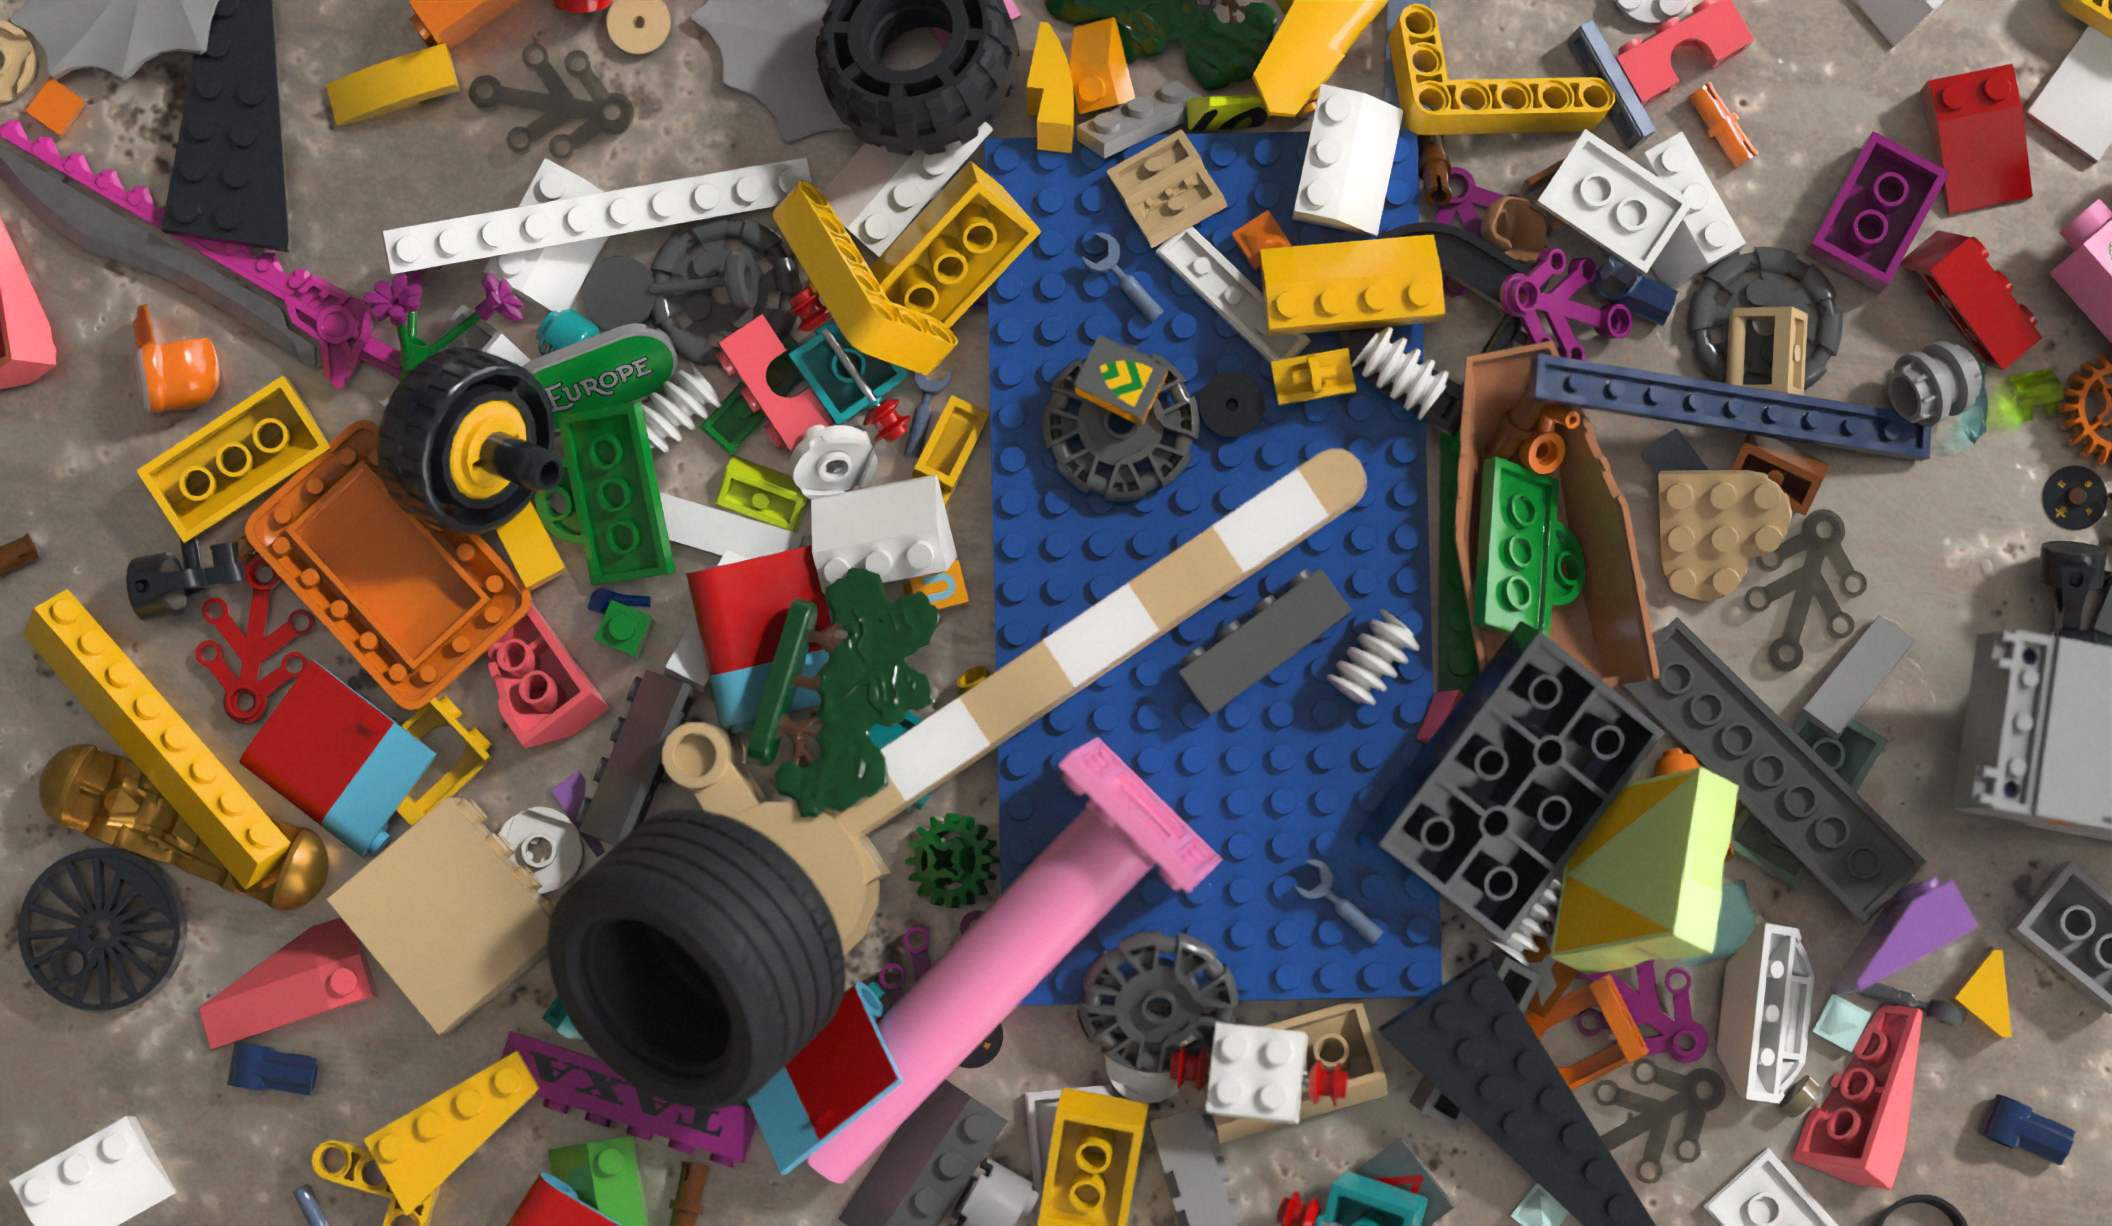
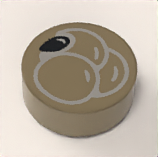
M1809 1075L1804 1076L1786 1093L1779 1104V1108L1790 1118L1798 1117L1817 1098L1821 1090L1820 1085Z

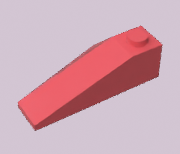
M0 216L1 390L34 383L56 366L57 352L53 344L50 324Z
M532 602L527 614L487 650L490 661L488 664L490 675L495 681L499 696L497 702L500 714L525 748L576 735L610 709L588 676Z
M337 918L310 927L198 1009L210 1049L214 1050L234 1042L375 999L379 995L363 943L342 918Z
M1881 1005L1854 1047L1855 1056L1842 1075L1838 1072L1829 1083L1833 1089L1821 1107L1818 1109L1814 1106L1807 1116L1793 1155V1159L1796 1162L1854 1185L1892 1189L1905 1150L1923 1015L1919 1008Z

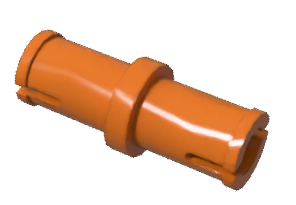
M1709 82L1687 98L1692 102L1709 127L1706 131L1709 137L1715 136L1733 163L1734 168H1737L1758 154V152L1753 148L1736 121L1739 118L1736 113L1731 114L1712 87V83Z

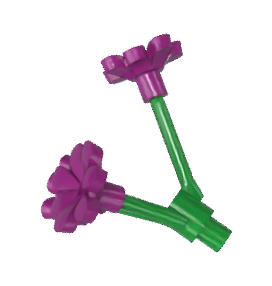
M442 266L404 272L405 275H396L393 277L392 286L384 280L375 283L373 286L375 292L365 293L364 301L367 307L372 308L370 312L376 321L380 322L389 317L391 323L396 326L401 348L399 365L402 369L399 381L401 382L405 375L418 363L430 355L441 351L481 319L486 321L495 313L503 314L504 317L513 323L523 319L522 313L518 310L523 307V304L516 296L509 295L512 291L509 282L503 278L498 283L495 275L488 272L481 281L482 286L486 290V299L475 307L476 312L432 345L417 337V315L420 307V298L422 297L423 273L427 270H439Z

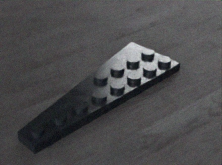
M220 0L217 3L210 25L207 51L204 54L194 53L161 228L164 234L290 253L289 208L286 194V166L283 151V123L279 69L277 66L274 0Z
M1486 957L1482 958L1377 1029L1380 1035L1411 1065L1423 1074L1583 1226H1656L1489 959Z

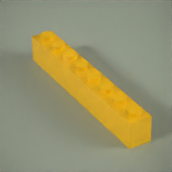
M66 589L35 607L24 631V638L241 886L246 890L277 870L291 842L73 594Z

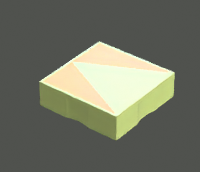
M1701 767L1627 783L1565 864L1550 958L1589 975L1629 968L1647 960L1661 959L1669 961L1713 953L1722 895V868L1730 843L1738 786Z

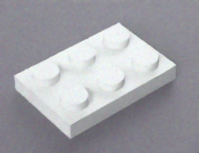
M1586 129L1536 202L1537 205L1643 275L1648 272L1694 203L1693 200Z

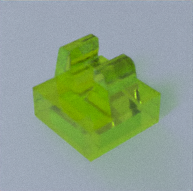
M2051 368L2008 376L2010 393L2014 397L2019 412L2026 421L2033 420L2032 409L2036 405L2044 404V409L2049 417L2057 414L2059 401L2064 400L2063 386Z

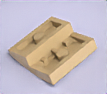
M1182 129L1106 170L1117 193L1151 248L1227 207L1223 194L1205 169L1200 155Z

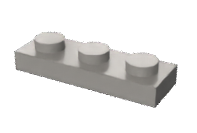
M1179 81L1165 84L1155 91L1139 98H1134L1124 105L1106 113H1101L1095 118L1077 125V141L1101 157L1107 158L1188 121L1187 100L1202 96Z

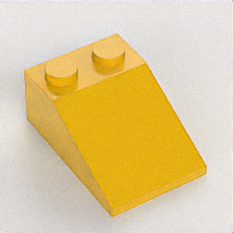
M1062 1088L1055 1115L1037 1226H1127L1149 1103Z

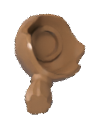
M1504 196L1493 202L1485 211L1481 222V238L1523 265L1537 263L1540 251L1548 249V246L1545 245L1547 233L1546 217L1542 211L1531 207L1533 205L1532 200L1518 196Z

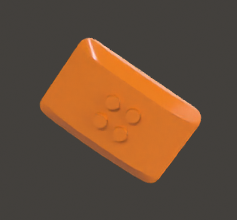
M360 420L345 428L329 443L330 450L301 468L257 508L246 521L245 534L251 546L395 703L407 710H419L427 706L434 697L436 698L527 614L532 602L531 593L480 535H462L435 527L406 513L392 500L383 484L378 467L377 442L380 427L374 422ZM447 504L444 510L456 509L452 505Z

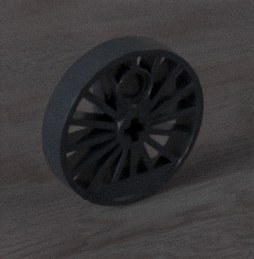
M87 849L56 861L32 884L24 899L19 915V947L24 963L33 979L45 992L59 1002L76 1010L89 1013L109 1014L122 1012L150 1000L174 976L186 947V912L180 894L173 882L150 860L122 849ZM92 858L95 903L76 865L77 862ZM104 863L116 873L107 900L105 895ZM64 869H67L85 908L52 880ZM124 882H126L132 888L117 904ZM45 887L73 910L79 918L37 904ZM140 895L148 901L125 913ZM155 909L169 920L166 922L130 924L131 921ZM33 912L75 925L76 927L31 931ZM97 922H110L107 930L111 935L108 939L99 937L93 941L99 934V930L95 927ZM173 930L171 948L130 935L135 932ZM68 937L62 945L35 958L31 940ZM127 943L167 956L161 971L157 973L131 950ZM77 951L83 958V968L78 974L71 976L65 970L64 962L67 955ZM119 953L123 954L152 980L140 992H137ZM109 958L128 998L111 1003ZM50 962L52 973L55 975L50 981L40 969V966ZM98 971L100 1004L85 1003L83 999L90 979ZM63 982L77 983L72 998L57 989Z

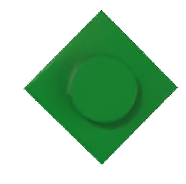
M611 600L594 640L601 646L638 661L655 620L645 613Z

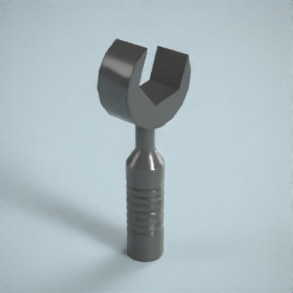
M1879 982L1863 989L1861 992L1863 996L1894 1006L1919 1008L1927 1012L1926 1017L1950 1026L1954 1024L1963 1027L1967 1010L1933 999L1930 1000L1929 1004L1917 1000L1910 992Z

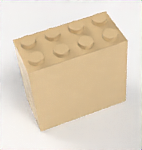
M455 797L445 798L326 899L438 1035L456 1031L548 953L549 922L557 903L555 899L553 901L546 900L542 894H539L538 890L543 886L542 882L528 866L524 868L517 866L510 856L515 853V850L499 832L495 835L486 828L483 822L488 818L481 808L472 799L467 801L465 798Z

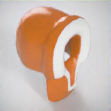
M148 305L138 306L136 319L132 325L137 352L134 356V369L142 407L150 414H159L163 411H180L204 406L213 398L220 383L219 361L210 338L155 345Z

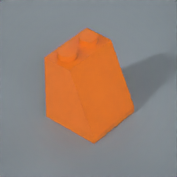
M410 0L409 4L415 15L409 18L427 47L446 43L450 51L522 0Z

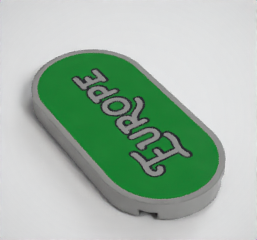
M626 324L535 358L522 367L531 372L544 387L553 410L555 433L560 432L557 420L558 415L644 401L650 398L652 392L659 394L663 391V383L673 380L678 366L676 351L669 336L656 328L657 331L647 328L646 324ZM516 388L510 391L519 397Z

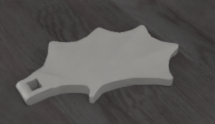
M29 0L12 14L10 21L18 28L31 33L43 47L47 56L48 75L52 78L59 79L73 70L95 67L109 71L126 81L146 61L162 53L185 51L204 54L207 51L211 21L217 3L220 0Z
M708 0L691 14L694 24L710 34L721 50L724 63V86L750 94L763 103L776 119L785 143L789 144L814 133L833 129L853 132L847 124L844 125L831 106L817 70L819 67L815 54L816 38L820 35V28L824 26L822 18L828 8L824 0Z

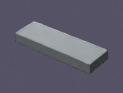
M1879 615L1804 706L1801 714L1837 739L1911 648L1914 639Z

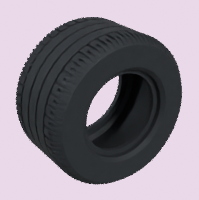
M675 809L662 812L643 821L564 891L550 917L547 938L549 967L557 995L572 1024L590 1048L617 1074L640 1090L672 1104L699 1109H721L732 1107L753 1097L830 1023L844 993L846 975L841 937L831 910L817 886L804 869L777 843L753 827L721 814L696 809Z

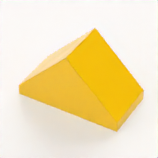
M2002 949L1986 951L1948 997V1000L1955 1006L1967 1010L1966 1015L1994 1038L2012 1037Z

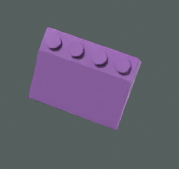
M1934 877L1930 880L1912 883L1902 888L1893 897L1895 902L1883 909L1830 986L1832 993L1838 995L1862 991L1978 928V924L1953 879L1939 882L1938 878Z

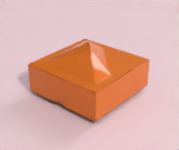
M1269 210L1231 234L1254 271L1261 268L1260 249L1292 246Z

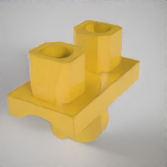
M1349 348L1271 361L1270 363L1278 406L1356 392Z

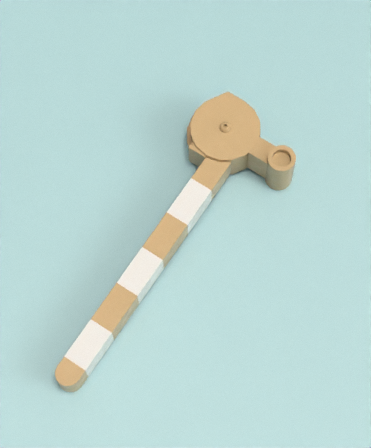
M1328 449L1317 454L881 749L880 751L886 759L889 778L888 787L872 797L862 798L856 806L848 808L844 812L826 808L816 818L811 816L802 818L800 817L796 802H770L746 766V749L742 740L735 733L731 734L730 729L718 725L686 723L677 727L667 737L662 749V762L666 772L676 783L691 789L704 811L721 814L753 827L777 843L804 869L823 895L831 910L841 937L845 957L866 936L879 904V882L892 874L866 835L1354 507L1363 498L1367 488V476L1363 466L1352 453L1343 449Z

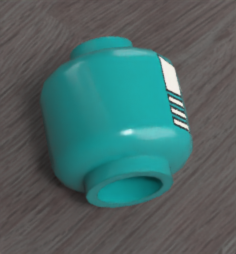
M565 309L560 312L552 311L546 316L537 330L536 339L539 340L538 350L543 356L601 333L595 324L575 310Z

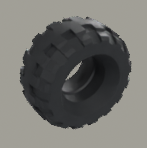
M832 0L822 18L824 26L820 28V35L816 38L815 48L820 80L831 106L844 125L847 124L856 137L869 145L874 144L877 147L884 145L888 152L910 156L914 150L923 149L924 153L928 155L946 152V145L959 140L963 145L978 136L977 128L984 122L992 124L1005 107L1003 98L1009 97L1011 91L1014 90L1019 74L1017 57L1020 56L1016 31L1003 0ZM920 27H936L952 33L949 43L943 52L932 62L912 70H893L879 64L888 45L898 36L909 30Z

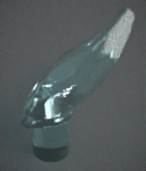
M1978 362L1982 377L1979 395L1976 397L1971 409L1962 413L1964 432L1974 445L1987 430L1985 424L1988 415V397L1985 388L1986 363Z

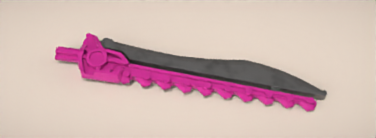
M7 120L6 123L0 125V136L50 165L46 173L0 146V178L36 215L82 249L151 273L198 295L245 323L304 362L310 368L323 367L324 377L338 390L344 389L345 381L352 377L361 361L399 379L402 369L399 365L401 351L375 339L376 333L373 331L375 319L370 312L372 308L367 307L364 300L314 274L310 276L308 270L294 269V272L288 275L285 274L276 253L262 252V255L254 258L248 246L171 235L286 303L291 322L320 342V349H317L313 344L290 330L285 313L281 308L63 182L69 176L161 230L166 205L160 209L157 208L148 187L134 186V189L126 192L115 170L102 169V172L95 176L84 154L70 153V156L62 159L51 137L38 136V139L31 143L20 121Z

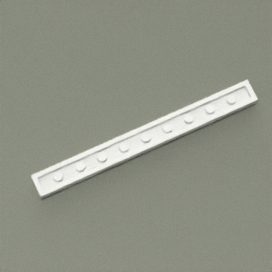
M807 157L391 229L381 231L388 272L391 275L776 207L799 181L804 180L811 183Z

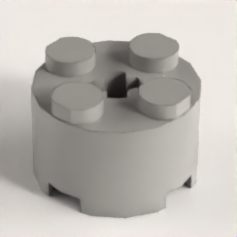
M986 1157L979 1166L985 1170V1173L981 1174L977 1181L973 1178L969 1180L951 1214L952 1218L958 1220L957 1224L948 1226H1014L1018 1218H1021L1023 1215H1029L1039 1193L1032 1189L1033 1182Z

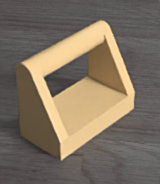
M1794 307L1730 308L1726 383L1804 396L1808 314ZM1746 320L1775 322L1772 384L1743 385Z

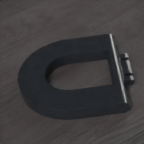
M1419 222L1407 224L1389 230L1375 238L1386 239L1434 235L1441 274L1452 278L1502 310L1504 309L1500 301V289L1505 278L1516 273L1527 275L1531 271L1530 268L1476 235L1444 223ZM1548 280L1540 287V292L1544 293L1549 284ZM1505 313L1480 354L1516 348L1512 345L1514 341L1525 346L1529 337L1527 333L1521 330L1523 325L1519 317H1511ZM1385 327L1337 331L1341 348H1349L1351 365L1375 334L1384 330ZM1419 360L1417 362L1418 365H1421L1423 363ZM1365 361L1352 367L1358 376L1371 388L1404 408L1407 398L1406 393L1394 400L1390 397L1394 385L1392 382L1380 389L1376 386L1380 374L1378 371L1365 378L1362 375L1366 364ZM1433 369L1431 375L1434 376L1439 372ZM1447 378L1446 388L1425 413L1422 420L1443 433L1454 437L1461 427L1463 382L1459 385ZM1418 404L1408 411L1418 417L1422 405Z

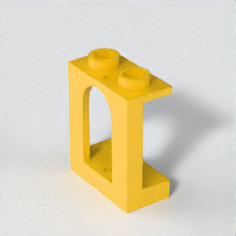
M446 695L440 700L434 697L427 706L417 710L401 725L418 740H421L429 731L436 727H454L464 738L465 743L462 758L417 802L407 795L396 811L411 827L445 798L455 797L494 760L487 752L492 746L490 741L475 726L468 731L457 720L463 713Z

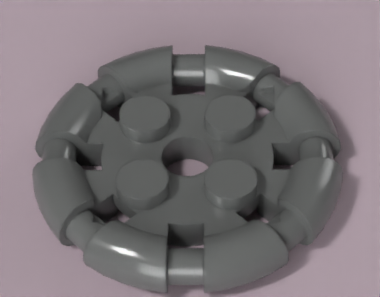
M730 215L693 221L688 224L689 229L677 237L673 234L663 244L650 268V271L653 272L655 284L669 282L670 276L683 278L682 281L724 276L725 260L732 251V249H725L727 236L742 239L741 249L747 248L750 251L758 276V298L753 308L738 309L732 302L720 304L712 297L713 288L655 295L654 306L650 313L651 320L655 329L660 328L669 336L678 355L702 366L703 362L717 364L718 369H723L715 356L721 352V349L707 345L708 335L712 334L726 338L761 314H763L781 343L790 334L798 314H786L792 308L788 300L802 291L801 277L793 255L788 256L781 246L783 241L770 229L746 218L745 222L731 220ZM700 242L706 252L699 254L692 261L686 251ZM767 255L774 267L763 274L756 262ZM768 293L780 295L778 308H766ZM686 311L693 323L681 329L674 318Z
M1754 247V252L1740 255L1738 251L1719 261L1703 276L1705 279L1704 284L1699 291L1693 292L1690 300L1687 328L1688 334L1693 335L1696 348L1692 351L1696 360L1714 382L1721 381L1726 383L1730 308L1794 307L1807 313L1809 319V310L1806 306L1818 304L1821 318L1813 321L1808 320L1807 342L1815 346L1816 349L1810 358L1806 357L1804 391L1822 378L1827 372L1825 366L1830 357L1836 356L1842 339L1843 318L1842 313L1837 312L1834 299L1838 298L1834 287L1813 263L1810 266L1795 258L1797 253L1786 249ZM1758 269L1760 279L1747 284L1744 272ZM1786 272L1800 280L1795 291L1780 283ZM1719 290L1731 296L1724 308L1714 301ZM1746 320L1744 364L1749 365L1744 373L1743 385L1772 384V376H1770L1768 367L1773 366L1774 333L1768 336L1758 334L1753 327V320ZM1722 327L1725 342L1712 343L1709 330Z
M1129 345L1122 346L1168 368L1167 378L1158 395L1169 392L1175 405L1163 410L1159 399L1156 398L1142 427L1134 424L1128 433L1116 434L1108 426V419L1113 414L1112 412L1075 394V381L1087 359L1085 358L1080 361L1079 358H1076L1054 380L1049 389L1052 392L1048 407H1043L1042 413L1043 440L1046 450L1051 449L1057 461V464L1054 466L1059 473L1078 490L1086 494L1092 491L1104 495V500L1115 502L1143 499L1148 497L1147 492L1160 486L1165 489L1173 483L1190 462L1192 455L1189 452L1193 440H1198L1200 430L1198 405L1195 396L1190 397L1184 385L1187 380L1182 373L1164 357L1153 353V356L1136 351V346ZM1069 399L1082 402L1078 416L1065 412ZM1164 429L1177 434L1172 448L1159 444L1163 438ZM1079 435L1085 449L1072 454L1067 441ZM1148 458L1153 470L1139 477L1133 465ZM1098 462L1108 467H1115L1111 479L1095 474Z
M1161 930L1140 932L1118 940L1119 946L1110 952L1104 950L1096 957L1087 970L1081 985L1085 990L1084 996L1079 999L1081 1021L1089 1038L1092 1041L1097 1040L1102 1046L1101 1052L1122 1066L1140 1071V1067L1156 1069V1073L1170 1072L1172 1054L1180 1053L1182 1045L1186 1046L1190 1055H1198L1202 1047H1205L1207 1052L1212 1054L1216 1022L1234 1024L1236 1018L1232 1013L1233 1008L1238 1006V991L1233 974L1226 963L1221 964L1216 959L1217 952L1195 937L1178 932L1177 937L1161 935ZM1159 953L1175 954L1174 962L1169 958L1159 957ZM1129 961L1134 966V969L1125 975L1120 966ZM1203 970L1207 977L1198 983L1194 976ZM1102 995L1114 996L1115 1003L1104 1002ZM1162 997L1167 999L1171 1005L1166 1010L1157 1012L1149 1009L1147 1003L1153 998ZM1203 1006L1216 1007L1210 1014L1202 1013ZM1120 1026L1124 1033L1114 1034L1112 1030ZM1192 1034L1196 1039L1190 1043L1185 1041ZM1144 1041L1160 1043L1158 1051L1143 1050Z

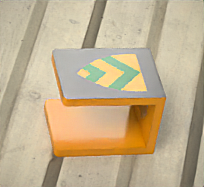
M1098 336L1075 381V394L1142 427L1167 378L1168 368L1104 336Z

